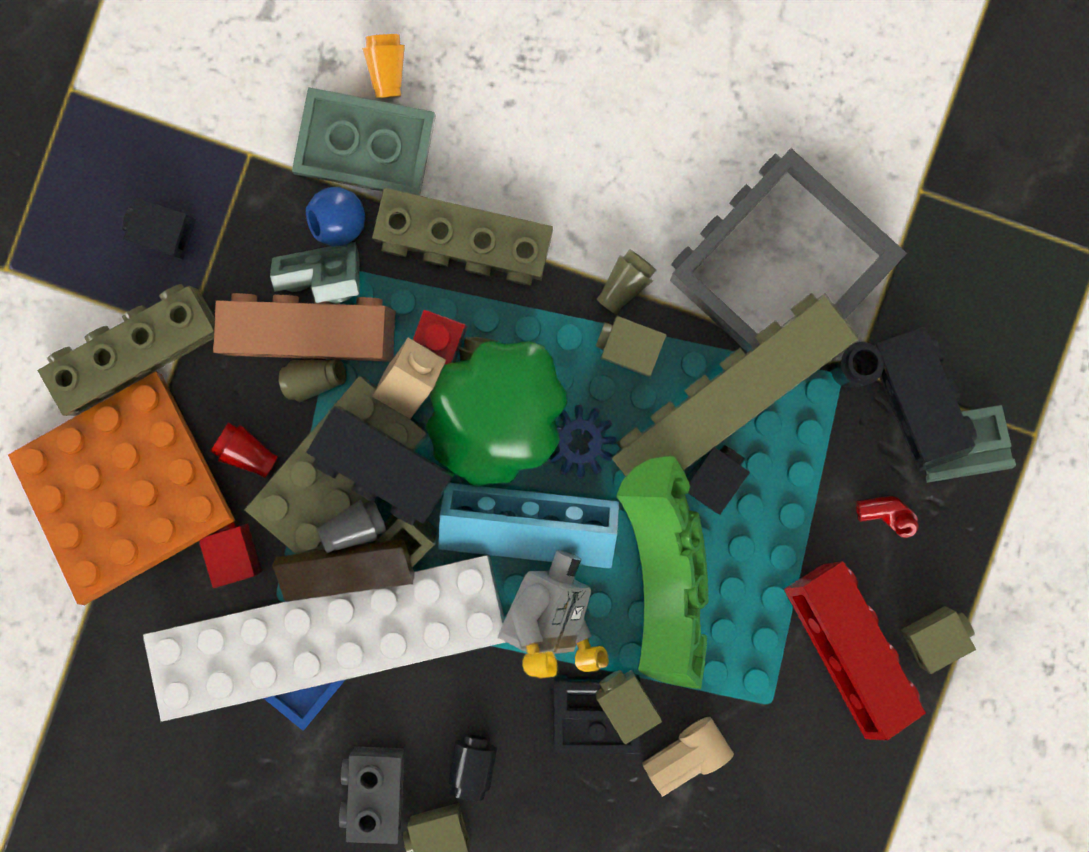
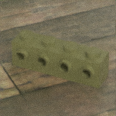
M384 188L372 239L376 243L382 244L381 251L384 253L406 257L409 250L424 254L423 261L448 267L449 260L465 263V271L490 276L491 270L508 273L507 281L531 286L533 279L542 281L553 226Z
M182 284L173 286L159 295L162 301L148 309L145 305L133 308L122 316L124 322L112 329H109L108 326L100 327L84 337L87 343L74 350L71 347H65L48 356L49 364L37 371L62 416H76L214 339L215 318L199 289L191 286L184 288Z

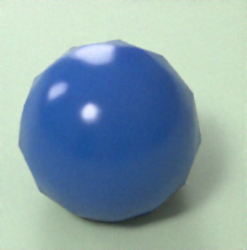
M324 188L313 196L306 207V219L312 235L317 241L332 247L348 245L364 229L366 218L363 203L353 192L344 188Z

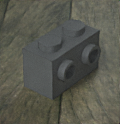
M354 746L349 759H343L341 785H348L347 801H341L339 827L346 828V842L398 844L402 833L405 748Z

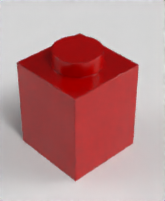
M423 310L413 341L445 359L444 365H446L447 363L456 362L459 348L462 346L468 327L463 323Z
M233 521L199 540L213 589L254 577L262 572L248 523L236 527Z

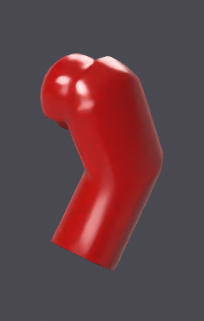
M896 496L856 501V513L859 522L882 519L903 538L912 537L918 531L917 515Z

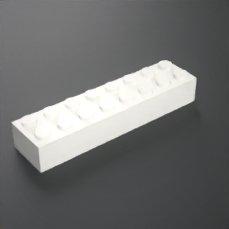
M490 555L414 572V581L410 585L288 601L144 634L143 637L161 722L505 643V641L498 638L505 619Z

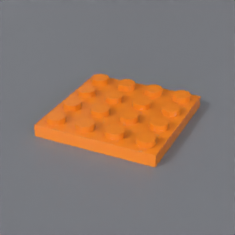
M157 371L8 454L70 590L79 605H86L198 542L200 539L235 521L163 375Z

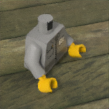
M556 551L549 571H529L525 575L498 635L499 639L527 652L523 659V669L532 677H554L557 674V661L554 654L574 652L576 644L578 650L575 654V664L579 670L583 672L598 671L599 668L607 667L609 663L607 651L603 646H590L588 638L592 636L585 622L584 615L591 589L589 586L575 580L581 558L566 551Z

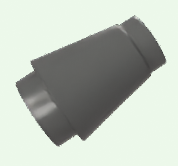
M358 500L324 523L323 526L316 528L326 553L377 541V536L386 532L375 502L370 500L364 503Z

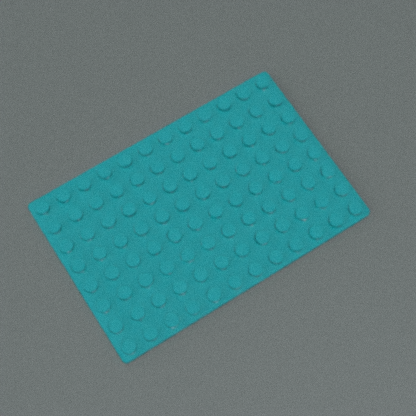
M359 271V295L352 296L347 301L340 303L341 305H356V298L359 297L383 299L382 306L396 310L393 358L407 338L413 340L423 310L465 324L468 327L465 337L488 338L507 344L531 341L543 345L553 357L557 378L566 391L567 405L564 410L568 413L570 420H576L575 405H582V420L586 421L592 409L597 408L600 413L593 424L597 427L603 421L610 420L612 426L600 433L602 437H616L617 441L635 427L641 433L654 424L650 418L652 414L669 401L676 407L689 396L684 390L703 375H706L711 380L721 373L723 368L719 363L734 352L665 337L652 374L647 377L600 359L603 349L596 347L604 323L362 271ZM460 352L458 354L456 362L460 361ZM341 360L346 369V381L344 384L318 395L311 432L359 376L366 377L377 387L390 362ZM818 369L715 446V448L720 450L723 445H726L745 458L741 466L750 472L720 515L691 495L685 494L689 510L698 512L706 552L709 598L708 604L703 609H700L701 634L707 635L701 689H690L760 704H769L774 699L793 606L784 588L800 578L841 385L834 380L829 371ZM430 393L412 416L425 429L427 421L434 412ZM559 416L555 419L559 427L563 428L566 425ZM580 429L573 430L570 433L573 440L568 444L569 449L574 453L576 449H579V454L587 452L589 450L587 442L592 439L591 435L586 430L583 434L580 433ZM428 435L415 452L452 473L447 466L440 464L434 459L433 444ZM602 444L601 450L610 452L614 456L620 450V447L617 444ZM559 446L556 447V449L554 450V452H557V451L560 450V449H559ZM597 455L594 459L601 466L602 471L596 474L589 462L584 463L585 477L578 478L576 473L577 463L572 462L571 468L566 475L560 473L561 466L566 461V458L562 456L554 463H550L547 460L540 467L519 470L516 477L510 483L483 485V487L619 502L618 530L612 567L602 568L579 565L575 580L589 586L591 589L584 615L585 622L592 636L588 640L591 647L603 646L607 651L609 658L608 666L599 669L610 672L621 670L623 674L633 670L635 675H640V678L661 682L638 671L644 627L643 574L640 553L632 524L622 503L616 497L620 485L626 477L613 460L607 461ZM702 457L683 470L686 478ZM453 474L454 476L450 483L472 485L465 478ZM443 494L427 519L437 530L435 545L413 566L414 572L487 556L485 554L438 549ZM377 496L374 502L383 522H385L392 515L389 511L393 505ZM286 546L284 556L295 554ZM490 555L504 619H506L525 575L529 571H549L552 562ZM278 583L276 592L277 598L280 601L285 602ZM507 642L492 645L493 647L527 654V652ZM577 644L574 652L554 654L556 660L575 664V654L578 650Z

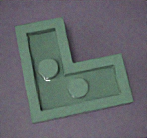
M356 241L345 246H330L273 257L270 278L274 291L287 289L290 292H297L312 285L316 303L325 301L341 303L347 301L352 296L359 295V253Z

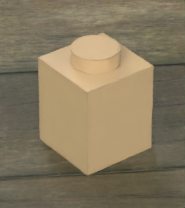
M407 338L387 366L372 397L411 419L434 388L446 360Z

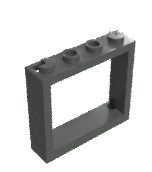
M792 148L782 158L775 153L759 170L758 173L763 178L753 189L746 184L729 203L734 209L724 219H721L718 215L715 216L700 233L705 238L694 251L687 246L671 264L676 270L672 273L670 281L747 352L759 344L755 338L757 333L692 273L787 172L879 255L872 265L834 304L845 319L907 254Z

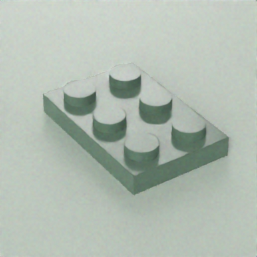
M308 87L292 172L296 175L382 192L384 188L420 196L436 114L432 111Z

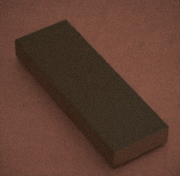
M404 539L356 545L333 550L328 553L325 550L279 556L275 558L273 563V569L285 602L413 584L415 577Z

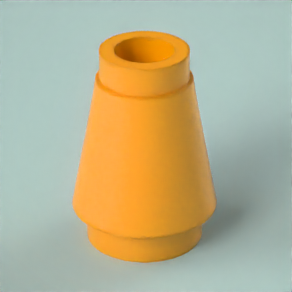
M381 34L365 37L366 47L362 48L373 89L375 90V97H400L405 45L400 44V34Z

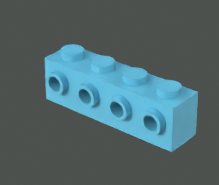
M449 483L442 499L438 549L553 562L556 551L562 550L580 557V565L611 568L617 539L619 502Z

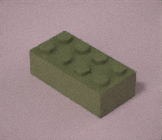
M359 376L334 406L343 407L415 451L428 436L427 430L414 418L411 417L409 419L372 397L377 387L366 377ZM330 411L245 509L248 514L295 554L325 550L316 528L323 526L324 523L358 500H361L362 503L369 501L351 489L354 481L338 473L336 478L326 475L312 465L315 458L306 453Z

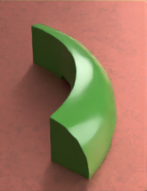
M675 456L653 458L634 467L623 479L616 495L632 524L642 566L644 627L638 671L664 683L701 689L705 667L707 635L701 634L700 609H703L708 604L709 598L706 552L698 512L689 510L685 494H688L690 484Z

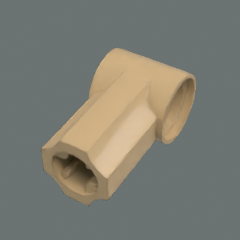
M705 717L687 727L679 735V740L642 762L652 783L663 797L699 773L705 775L721 768L731 760L734 753L713 719Z

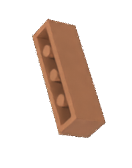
M234 293L231 294V301L216 300L213 353L227 356L391 362L394 352L396 310L382 306L383 299L359 297L356 298V305H341L340 303H330L328 301L316 303L314 298V304L299 303V297L292 295H273L272 302H257V295Z

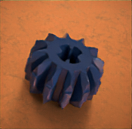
M575 405L576 420L571 421L565 410L559 415L566 425L563 428L557 425L560 437L558 444L560 450L552 453L548 461L554 463L564 456L566 461L561 466L560 473L566 475L571 468L572 462L577 463V477L584 478V463L589 462L596 474L602 471L601 466L594 459L597 455L607 461H612L613 455L610 452L601 450L602 444H616L617 438L601 436L600 432L609 429L612 426V422L606 420L596 427L593 423L600 413L597 408L592 409L586 421L582 420V405ZM576 429H580L581 434L586 430L592 438L587 442L589 450L582 454H579V449H576L574 453L568 447V444L573 440L570 433Z

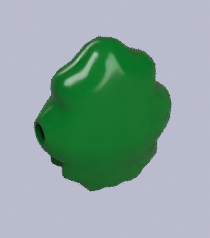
M497 341L481 343L474 350L470 360L447 363L430 392L434 412L426 423V430L433 444L434 459L440 464L447 466L453 474L465 478L476 487L492 483H510L516 477L519 470L540 467L549 459L560 442L555 419L566 407L567 395L557 378L553 357L543 345L531 341L511 344Z

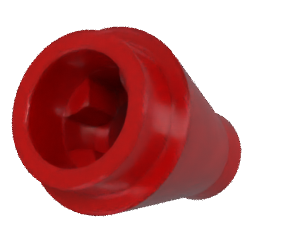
M229 422L210 451L219 456L218 461L256 473L263 478H266L278 458L277 455L270 452L242 425H239L237 428Z

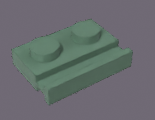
M1002 405L962 412L963 417L969 416L974 424L977 439L974 441L975 447L968 456L927 469V483L1012 469L1016 465L1010 449L1011 441Z

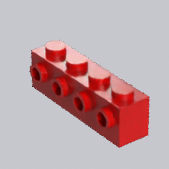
M843 561L822 564L784 588L786 595L865 739L888 741L926 714L919 701L920 695L917 688L907 679L899 664L897 651L886 641L878 626L879 620L875 611L866 604L858 589V580L855 574L846 567Z

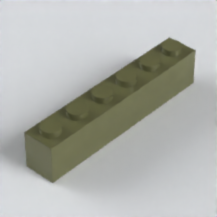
M813 293L809 294L790 309L795 316L782 326L777 321L768 325L755 336L759 344L746 354L741 348L734 351L719 363L723 368L721 373L711 380L706 375H703L684 390L689 396L676 407L669 401L650 416L654 424L641 433L635 427L618 440L616 444L620 447V450L616 452L612 460L625 476L634 467L643 462L665 456H675L682 469H686L856 342L858 334L826 293L818 299Z

